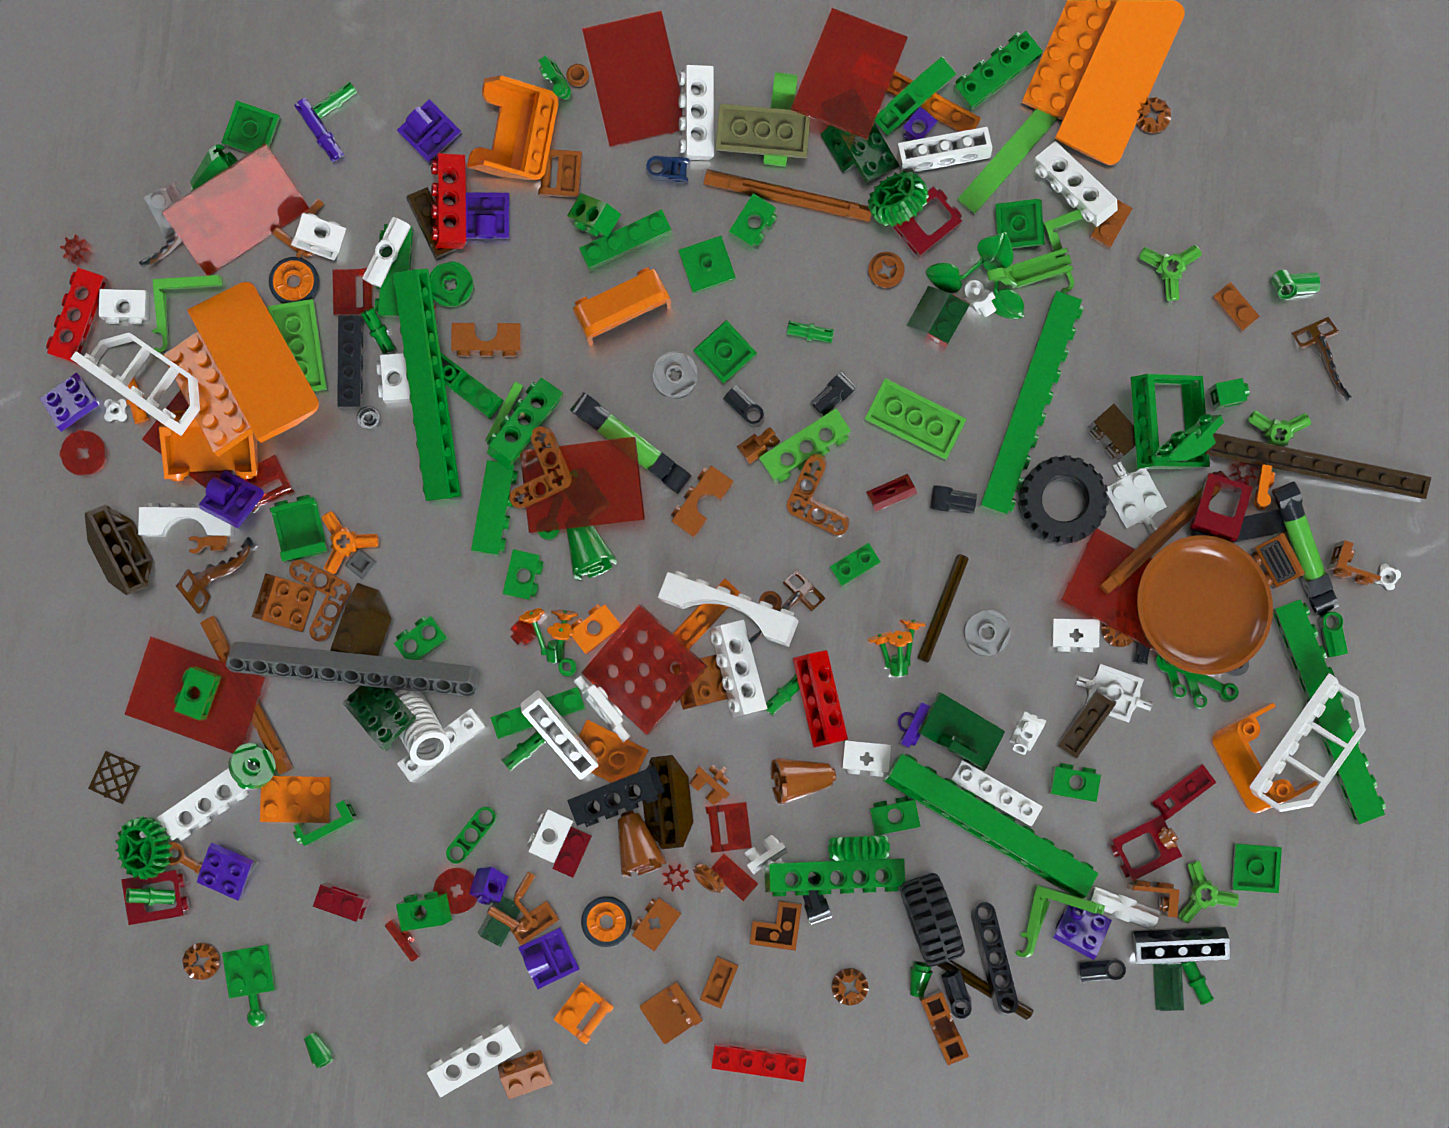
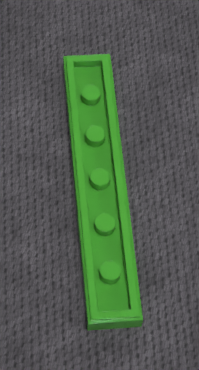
M1036 109L960 195L957 201L974 215L1058 118Z

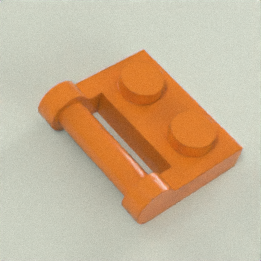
M1263 464L1259 469L1254 498V507L1259 511L1265 510L1271 502L1268 488L1273 486L1275 472H1271L1272 466Z
M581 982L553 1020L571 1032L580 1041L587 1044L591 1039L590 1035L607 1012L613 1010L614 1006ZM595 1002L598 1003L600 1008L582 1031L578 1029V1024Z

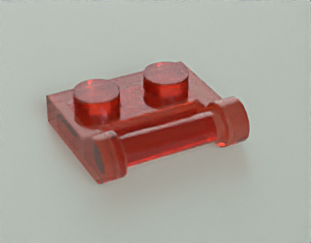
M367 268L332 270L334 316L361 315L362 312L372 307V284L363 279V307H357L356 277L363 278Z
M276 455L258 463L257 476L243 479L259 488H263L279 479L282 483L281 486L265 493L252 512L259 510L260 506L286 493L289 495L294 492Z
M746 802L705 807L706 814L709 815L712 839L711 853L752 848ZM718 812L725 813L728 844H721Z

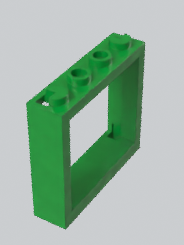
M1143 374L1130 377L1137 469L1193 470L1210 467L1209 455L1204 453L1188 461L1156 462L1151 458L1160 447L1155 385L1182 386L1186 432L1195 425L1199 417L1206 414L1203 376Z

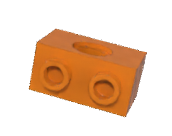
M597 604L588 611L589 617L584 621L579 618L571 625V629L574 630V634L571 636L586 655L622 627L605 604L602 607ZM593 621L598 622L601 626L600 631L597 634L589 633V623Z

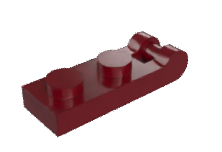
M1201 764L1152 800L1151 804L1154 808L1157 807L1166 821L1217 782L1206 767ZM1169 798L1175 804L1170 808L1165 803Z

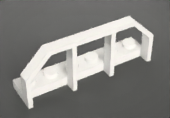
M130 332L100 340L90 355L86 353L82 356L75 352L71 357L77 364L180 436H182L200 410L198 380ZM132 341L142 346L121 377L116 375L114 378L111 376L113 371L103 364L100 367L96 365L108 348ZM152 353L168 364L170 368L151 395L145 400L142 398L145 393L135 386H132L131 389L127 386ZM178 373H181L188 378L190 406L179 422L174 420L175 414L166 408L162 411L158 409L160 406L158 402Z
M1328 674L1250 785L1253 795L1279 812L1313 806L1366 731L1359 697L1341 686L1336 677ZM1338 691L1355 702L1359 728L1348 744L1312 722L1315 717L1319 718L1326 708L1324 704L1329 698L1332 699ZM1311 729L1344 749L1324 778L1289 756V754L1293 755L1299 747L1298 741L1302 736H1307ZM1284 761H1287L1320 783L1310 799L1280 805L1264 795L1263 792L1267 793L1273 784L1271 780L1275 774H1280L1286 766Z

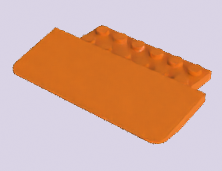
M1067 0L1021 103L1062 120V124L1055 137L1056 140L1106 165L1118 163L1134 130L1137 119H1139L1140 114L1137 111L1143 110L1140 103H1146L1147 97L1185 15L1183 6L1175 0Z
M239 283L187 309L198 331L163 356L198 380L200 410L195 418L213 452L218 457L252 433L262 443L298 425L317 411L319 407L318 398L252 283ZM178 373L175 380L190 406L188 378Z

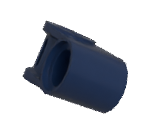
M652 156L647 161L646 174L653 180L687 183V164L690 163V159L685 157ZM659 163L663 168L662 171L659 173L651 171V164Z

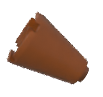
M781 758L772 760L771 780L775 782V787H772L775 800L778 804H786L831 787L833 781H836L835 768H831L829 763Z
M633 810L622 813L621 818L617 820L622 876L632 877L631 872L642 875L661 868V863L666 864L665 857L640 814L634 813Z

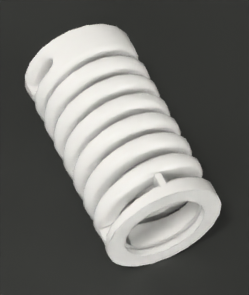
M408 690L396 692L395 694L416 716V719L399 735L409 756L414 763L421 766H430L438 763L447 755L450 742L423 692Z

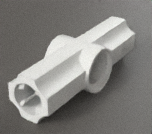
M392 218L381 242L376 246L375 254L362 278L363 280L381 288L392 264L397 260L398 252L411 225L398 218ZM385 247H390L393 250L391 256L382 257L381 251Z
M1094 886L1089 897L1090 901L1106 905L1105 912L1130 923L1131 921L1154 930L1158 922L1160 911L1139 904L1136 900L1121 894L1116 895Z

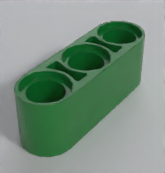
M485 806L478 809L446 850V857L451 863L459 864L464 862L497 820V813L493 808ZM484 810H488L492 814V820L488 824L483 823L480 819V814ZM470 828L475 829L478 833V837L474 842L466 838V832ZM454 847H460L463 850V857L460 860L454 859L451 855Z

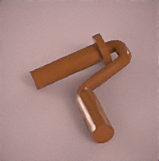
M317 198L305 214L316 215L324 203ZM276 227L272 234L297 252L296 256L298 258H301L303 255L306 257L313 255L309 251L292 246L293 238L279 227Z
M527 872L514 897V903L528 920L524 927L523 920L516 921L492 905L487 911V914L513 929L512 933L514 935H517L519 932H527L533 924L532 916L519 901L536 877L530 872Z

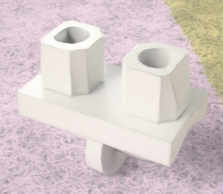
M970 280L965 284L964 293L967 297L963 300L969 303V307L975 309L977 314L987 317L996 311L991 301L995 298L993 292L985 289L983 284L977 280Z
M1024 712L1009 741L1014 744L1013 750L1023 755L1026 754L1027 750L1031 751L1046 720L1037 719L1036 715Z
M773 835L762 841L768 851L761 856L755 847L744 853L749 863L747 866L753 875L763 869L764 864L784 863L779 857L788 851L783 843H779Z

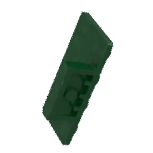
M854 89L821 104V108L831 125L820 135L843 173L856 165L864 181L869 182L899 167L896 158Z
M360 685L343 702V705L376 744L386 751L393 746L392 742L416 719V716L394 691L389 688Z
M939 692L918 733L976 768L985 771L1005 731Z

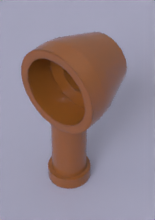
M169 842V844L173 845L169 848V852L171 853L173 849H176L178 856L176 858L170 856L168 858L170 864L168 865L181 863L199 874L203 863H199L186 856L184 848L179 843Z

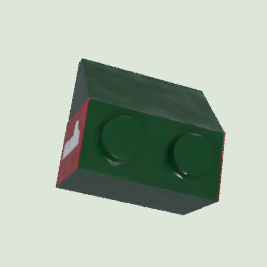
M928 286L906 326L946 348L970 304L951 293Z

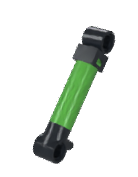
M583 392L571 407L570 411L590 425L675 493L678 494L692 476L671 458L660 452L602 407L600 403L587 393Z
M1293 481L1273 489V499L1281 512L1294 553L1305 572L1301 580L1305 592L1308 594V600L1315 615H1320L1339 607L1329 574L1325 572L1302 505V495L1297 484Z

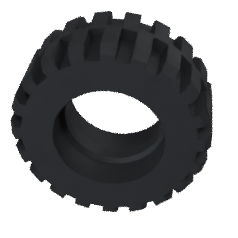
M1071 455L1054 456L1039 463L1025 477L1019 492V509H1021L1023 521H1026L1028 524V529L1031 532H1035L1038 535L1037 537L1042 540L1050 541L1049 543L1070 544L1086 538L1101 525V521L1107 513L1106 507L1109 505V498H1107L1106 493L1108 489L1107 485H1104L1101 473H1097L1091 463L1087 464L1083 462L1084 459L1079 457L1072 458ZM1069 479L1077 483L1082 489L1085 504L1082 512L1075 519L1058 521L1051 518L1044 510L1042 495L1046 486L1052 481Z
M929 873L903 882L900 886L901 897L926 965L933 967L962 957L965 953L963 940L952 906L938 874Z

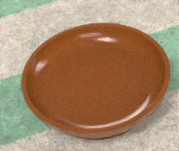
M1197 535L1170 543L1152 558L1138 586L1137 614L1144 636L1152 648L1164 660L1184 671L1203 675H1215L1237 669L1255 656L1269 634L1273 618V600L1268 581L1260 566L1246 551L1225 539Z

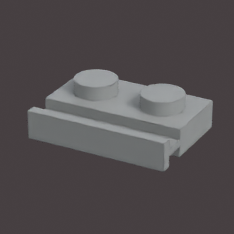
M174 182L144 197L165 238L172 236L174 231L186 221L187 217L179 209L185 203Z

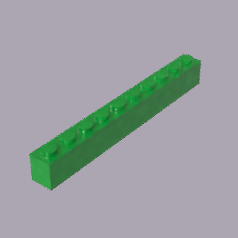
M414 269L393 273V287L396 292V308L399 313L400 333L403 340V355L406 361V377L409 382L413 424L417 437L416 446L420 458L419 467L423 479V493L426 501L460 497L461 492L429 270Z
M1057 290L1053 295L983 494L980 508L1006 516L1008 511L1012 512L1016 499H1013L1015 490L1020 491L1024 478L1020 476L1023 468L1027 469L1031 460V456H1028L1030 447L1035 448L1039 435L1035 434L1038 425L1042 427L1045 421L1046 413H1043L1046 404L1050 405L1054 392L1050 390L1053 383H1058L1061 371L1058 370L1060 362H1065L1069 349H1066L1068 340H1073L1076 328L1073 327L1075 319L1080 320L1084 309L1083 306H1080L1082 302L1080 298Z
M1301 599L1273 609V616L1308 703L1327 675L1331 674L1334 677L1335 675L1332 668L1327 667L1325 662L1327 655L1322 645L1319 646L1317 642V629L1314 624H1310L1308 619L1310 615L1309 608L1305 602L1302 603ZM1338 691L1332 699L1329 698L1326 701L1324 712L1319 718L1315 717L1314 721L1317 725L1348 744L1356 731H1352L1350 726L1352 718L1349 711L1344 710L1341 703L1344 701L1343 695ZM1320 734L1333 766L1344 749ZM1360 739L1335 774L1353 821L1358 825L1384 816L1385 812L1383 809H1386L1383 798L1377 795L1375 789L1377 787L1376 779L1373 774H1369L1366 767L1369 766L1368 759L1365 753H1361L1359 749Z
M909 754L899 755L884 779V782L1068 894L1081 898L1087 897L1099 874L1093 870V866L1089 863L1076 860L1071 852L1058 849L1051 840L1035 835V831L1030 827L1017 824L1015 819L1008 814L1002 815L995 810L996 808L992 804L981 802L976 799L974 793L968 790H961L953 780L943 779L937 775L936 770L929 766L924 767L917 763V759Z

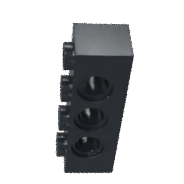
M338 315L337 407L340 410H360L363 408L364 319L362 316Z
M653 766L571 798L567 802L576 825L585 823V826L589 827L599 823V817L605 815L607 820L619 815L617 810L625 808L626 812L638 808V802L645 800L646 804L659 799L658 794L664 793L665 790L657 769ZM634 785L640 788L639 796L634 792ZM614 793H617L620 797L619 804L614 800ZM594 801L599 803V811L594 808Z
M1226 927L1133 931V952L1137 964L1230 960V938Z

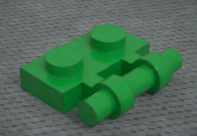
M545 55L538 60L541 64L539 68L541 74L546 80L548 79L551 83L553 82V93L563 100L569 99L572 91L566 82V78L557 63Z

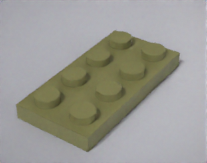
M720 104L716 150L807 159L811 112Z

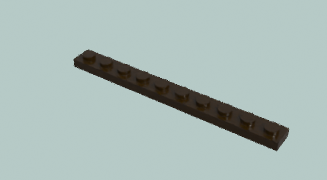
M1220 433L1213 434L1216 443L1204 452V454L1259 466L1263 464L1270 465L1274 469L1422 499L1427 498L1432 478L1426 475Z

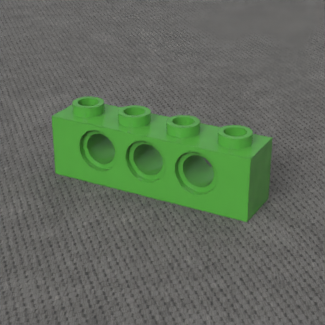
M836 408L760 456L759 460L772 481L779 480L781 483L792 476L790 472L795 468H798L799 471L802 470L810 455L817 453L824 456L830 452L828 447L835 443L839 446L849 439L847 435L851 433V430ZM827 429L831 432L832 438L828 441H823L819 437V432ZM802 442H810L813 450L809 453H803L800 450ZM783 454H790L793 457L794 461L791 465L781 463L780 458Z

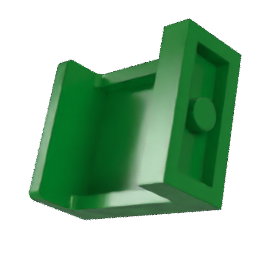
M310 495L299 496L296 498L297 501L288 503L287 500L275 502V507L269 508L273 516L281 549V560L284 563L329 552L317 499L314 497L310 498Z
M349 799L335 804L341 815L340 818L311 833L308 832L304 823L294 825L295 831L293 834L298 844L302 843L304 846L312 845L358 821L359 818Z

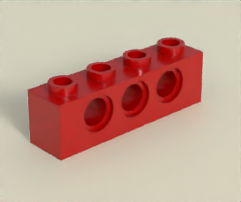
M438 153L435 161L431 162V174L435 175V183L431 185V196H435V205H432L431 217L435 218V227H432L431 237L432 240H435V248L463 249L466 244L465 155ZM443 176H450L453 183L445 182ZM443 198H450L453 201V205L445 204ZM443 220H451L454 226L447 227Z
M79 267L76 272L72 273L69 281L71 285L69 293H65L61 305L64 307L61 315L58 314L54 322L55 332L53 336L49 337L46 344L47 354L77 365L71 357L75 352L81 354L99 306L100 289H105L108 281L106 277ZM82 289L88 290V295L85 299L78 298V293ZM79 310V319L72 321L70 318L71 313ZM71 331L73 334L72 339L69 342H64L63 335Z
M824 650L794 657L793 663L813 748L848 740L828 651Z
M715 1043L711 1069L804 1082L807 1058L801 1055Z

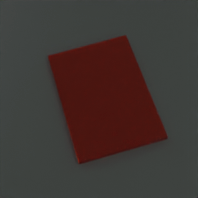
M832 8L790 110L868 139L908 36Z
M662 11L583 28L582 31L609 146L629 144L682 131L679 130V118L682 117V108H679V95L681 92Z
M265 143L163 210L162 214L192 254L196 263L209 276L271 235L276 227H283L307 211L309 207L277 161V157L272 154Z
M636 437L559 446L571 474L570 486L526 507L529 533L645 520ZM535 449L522 451L520 459L523 484L545 473ZM549 452L546 457L550 465H553L556 461V455L553 452ZM560 466L558 468H552L551 471H556V469H560ZM563 475L556 479L557 483H561L564 479ZM539 482L536 485V492L539 495L544 494L545 485ZM527 493L525 494V497L531 496V494Z
M1097 528L1087 543V547L1068 582L1061 601L1155 651L1141 629L1136 603L1141 577L1152 558L1150 557L1123 584L1116 586L1109 594H1106L1099 586L1135 549Z
M151 636L124 715L233 754L246 740L266 677L257 674L233 672L227 668L225 662ZM195 666L222 676L207 718L200 721L174 711L176 704H174L175 697L184 685L182 683L183 675L186 670ZM195 686L192 689V695L197 699L200 696V691Z

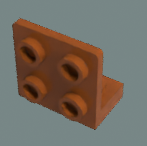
M1346 540L1335 543L1327 568L1333 571L1332 575L1344 579L1346 577L1355 578L1354 582L1365 586L1381 580L1382 576L1347 565L1348 562L1352 561L1355 550L1352 549L1354 543Z
M265 573L251 617L303 632L316 589Z
M717 654L672 665L683 710L728 699L722 684L721 670L716 661Z
M1134 880L1133 884L1127 885V888L1131 890L1163 893V897L1160 896L1159 910H1162V915L1177 918L1180 890L1175 889L1174 884L1157 882L1156 886H1150L1151 882Z
M675 981L640 1005L641 1011L664 1044L669 1043L693 1025L696 1026L703 1021L702 1016L678 981Z

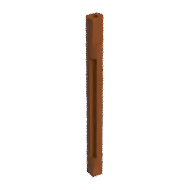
M706 170L704 185L748 195L754 193L761 198L870 222L871 213L866 205L715 170Z
M1204 485L1108 575V578L1099 586L1106 594H1109L1116 586L1123 584L1195 516ZM1215 486V487H1214V490H1213V494H1212L1211 500H1212L1223 488H1220V487Z
M215 616L203 620L200 624L264 747L273 755L279 775L293 769L245 674L233 672L227 668L226 660L230 645Z

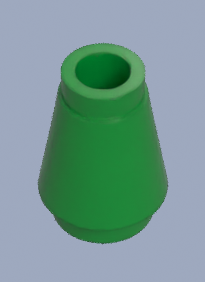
M914 962L913 966L910 967V995L914 997L924 996L933 973L931 966H927L924 962Z
M316 1032L304 1038L311 1063L317 1069L333 1061L331 1056L333 1053L317 1036Z

